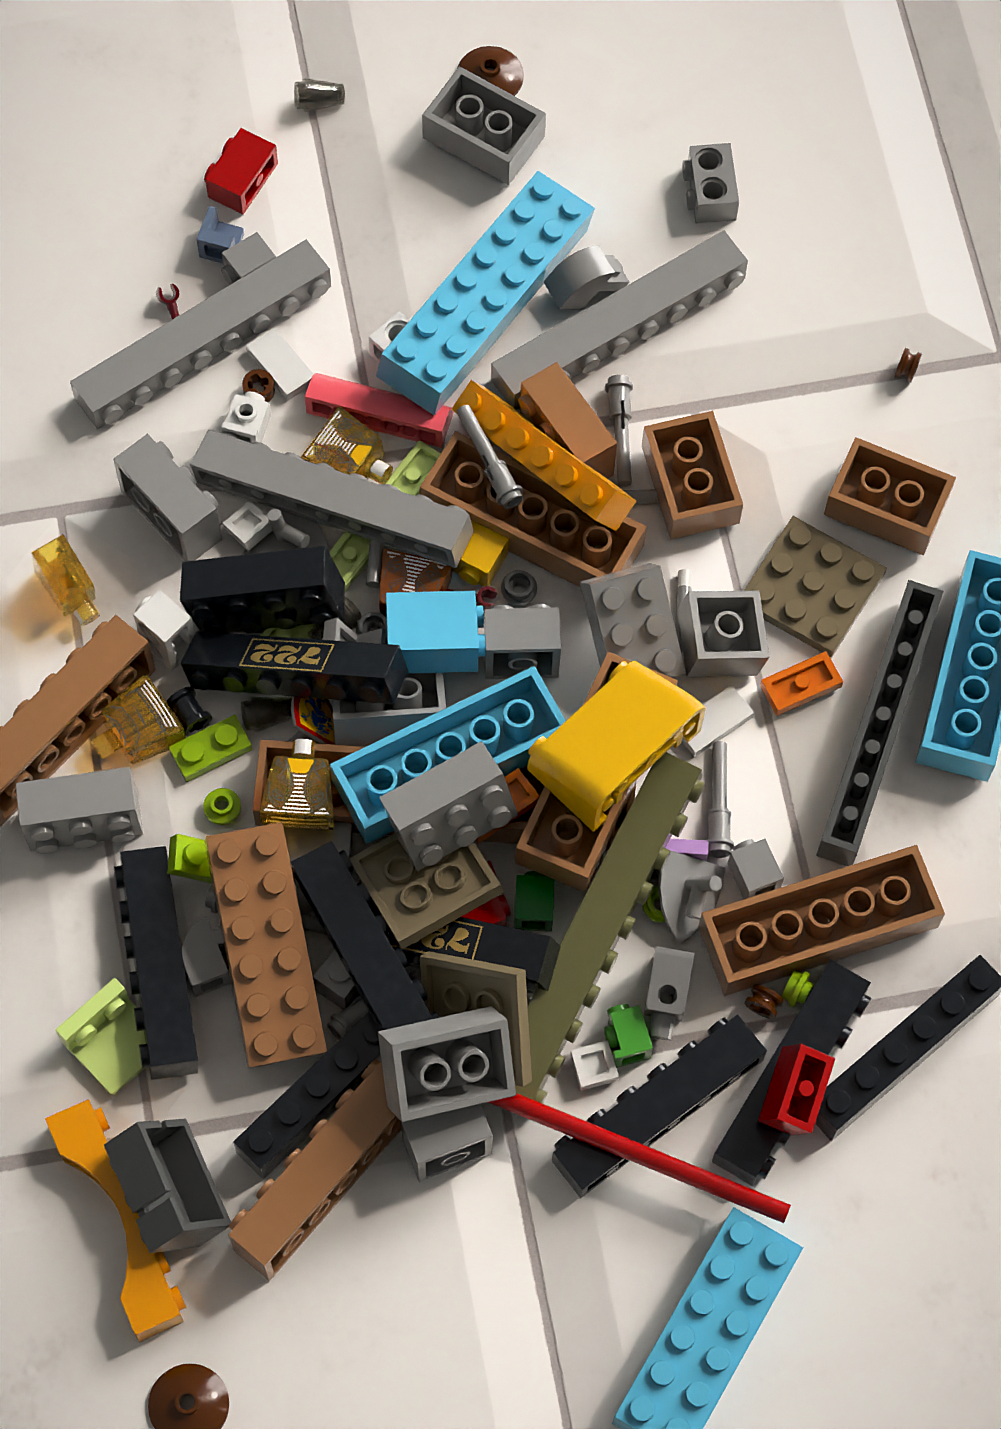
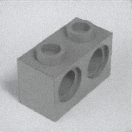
M731 143L690 146L688 160H683L682 172L684 181H690L691 189H688L686 193L688 210H694L695 223L736 220L739 196ZM706 167H707V168H711V169H713V170H705V169H703V168H706ZM706 197H715V198H717V199L712 200V199H708V198H706Z

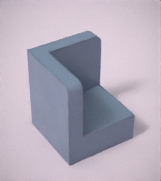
M209 206L196 239L199 257L224 264L222 252L242 241L244 229L218 221L217 208Z

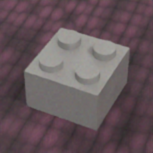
M759 590L688 591L677 610L686 676H757L770 658Z
M536 604L529 608L514 609L508 605H499L492 609H485V679H508L535 666L541 678L559 677L561 655L559 607L551 608L545 604Z
M481 1104L401 1122L402 1139L419 1182L492 1154L493 1134Z

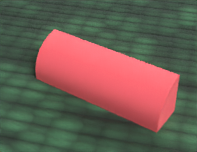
M320 373L313 375L305 394L306 413L332 419L339 411L333 420H347L342 422H351L354 426L416 442L420 440L425 444L439 448L443 447L454 413L451 410L452 407L443 405L434 416L402 394Z

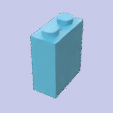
M475 591L386 593L387 644L400 646L408 673L478 672V657L486 655L485 634H478V628H484L483 605L476 606Z

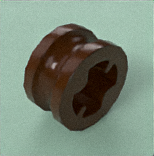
M905 347L894 378L899 379L903 376L906 377L907 382L912 383L922 353L911 354L910 349Z
M255 369L244 376L242 381L244 394L248 391L256 392L265 398V402L272 400L275 388L273 377L269 372ZM259 382L261 386H264V391L258 392L256 388H253V384Z
M753 985L751 989L753 996L747 997L744 1004L751 1011L762 1017L775 1019L777 1015L775 1008L782 1006L783 998L765 986Z

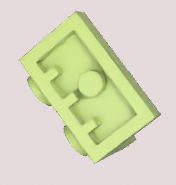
M113 978L55 1029L65 1047L110 1095H115L144 1069L141 1066L139 1044H146L144 1030H136L134 1008L137 1007L130 1001L126 989L116 978Z

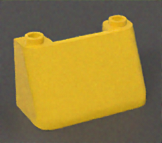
M625 661L621 662L610 674L609 678L611 680L547 739L544 736L540 737L528 750V754L531 757L528 761L527 770L593 832L607 820V816L602 811L609 809L613 803L617 805L622 800L623 792L672 746L677 748L681 744L682 738L688 743L702 728L706 710L705 706L694 696L637 661H632L629 664Z

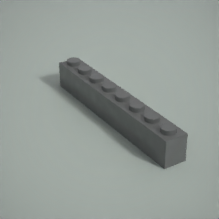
M908 580L816 854L818 857L845 866L854 864L944 592L942 590Z

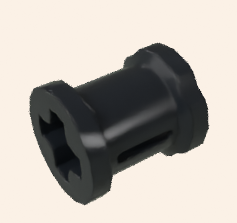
M185 687L178 690L165 703L167 710L174 712L183 725L181 730L185 736H191L205 729L213 719L210 712L203 711L195 699L196 692L193 687Z

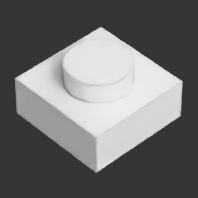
M250 500L223 522L225 530L248 551L273 531L267 515Z
M608 1040L570 1051L581 1091L618 1081L619 1075Z

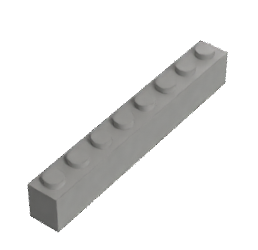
M725 230L492 362L491 381L507 403L518 410L520 408L518 399L520 398L522 381L555 362H558L570 380L582 372L589 373L593 371L604 359L611 355L618 356L625 352L630 344L639 339L645 340L650 338L660 327L669 322H678L689 310L698 305L702 307L709 304L722 291L737 288L745 279L748 260Z
M305 239L71 380L70 384L74 399L97 429L105 424L116 422L129 409L134 406L144 405L157 392L164 388L175 386L181 381L182 377L195 369L205 368L213 358L223 352H230L236 349L241 341L251 335L264 332L271 323L282 316L292 315L298 310L300 305L310 299H317L323 296L332 287L330 268L308 240Z
M208 429L190 463L197 483L457 568L474 533L470 515L458 506L449 505L447 507L434 503L424 495L417 494L413 496L401 492L390 484L379 485L370 482L365 477L356 473L348 475L336 471L325 463L314 464L305 461L300 456L291 452L283 454L271 450L267 445L260 442L252 444L240 440L229 432L218 433Z

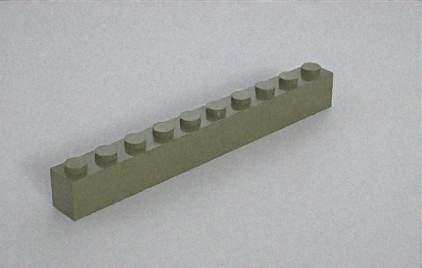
M667 752L651 766L560 943L561 948L549 990L537 989L528 1006L532 1082L524 1087L515 1085L516 1093L544 1103L548 1092L542 1090L549 1076L556 1078L561 1070L566 1057L560 1054L566 1042L574 1043L583 1026V1022L578 1019L584 1007L592 1008L601 990L596 984L602 972L609 974L616 962L619 953L613 950L619 938L621 937L625 940L628 938L636 921L631 915L637 903L645 904L653 888V884L649 883V880L654 870L661 871L668 860L671 851L666 849L669 840L672 835L680 836L688 819V816L683 815L689 801L696 803L704 789L705 783L700 781L702 769Z

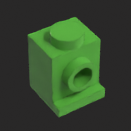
M620 1004L607 1010L609 1026L604 1027L606 1041L608 1040L610 1049L616 1048V1051L613 1052L616 1068L651 1059L653 1046L640 1005L629 1007V1004Z

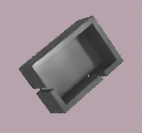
M186 1119L164 1120L161 1123L159 1120L136 1122L104 1144L110 1158V1165L124 1191L126 1203L131 1208L132 1213L139 1214L140 1218L136 1222L140 1229L141 1238L146 1244L149 1253L199 1247L229 1227L231 1220Z

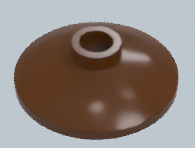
M483 46L467 53L458 65V67L464 68L513 96L519 92L523 84L524 71L521 62L512 52L501 47Z
M181 1364L164 1372L153 1385L148 1399L149 1417L155 1429H221L226 1422L229 1412L228 1391L222 1379L211 1369L199 1364ZM187 1395L193 1396L195 1398L194 1406L188 1410L182 1409L180 1407L181 1399Z

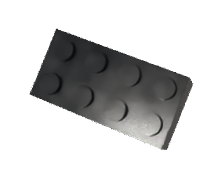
M326 546L182 562L180 602L192 617L199 631L256 633L262 629H292L298 625L315 624L323 626L325 621L334 618L344 621L345 581Z

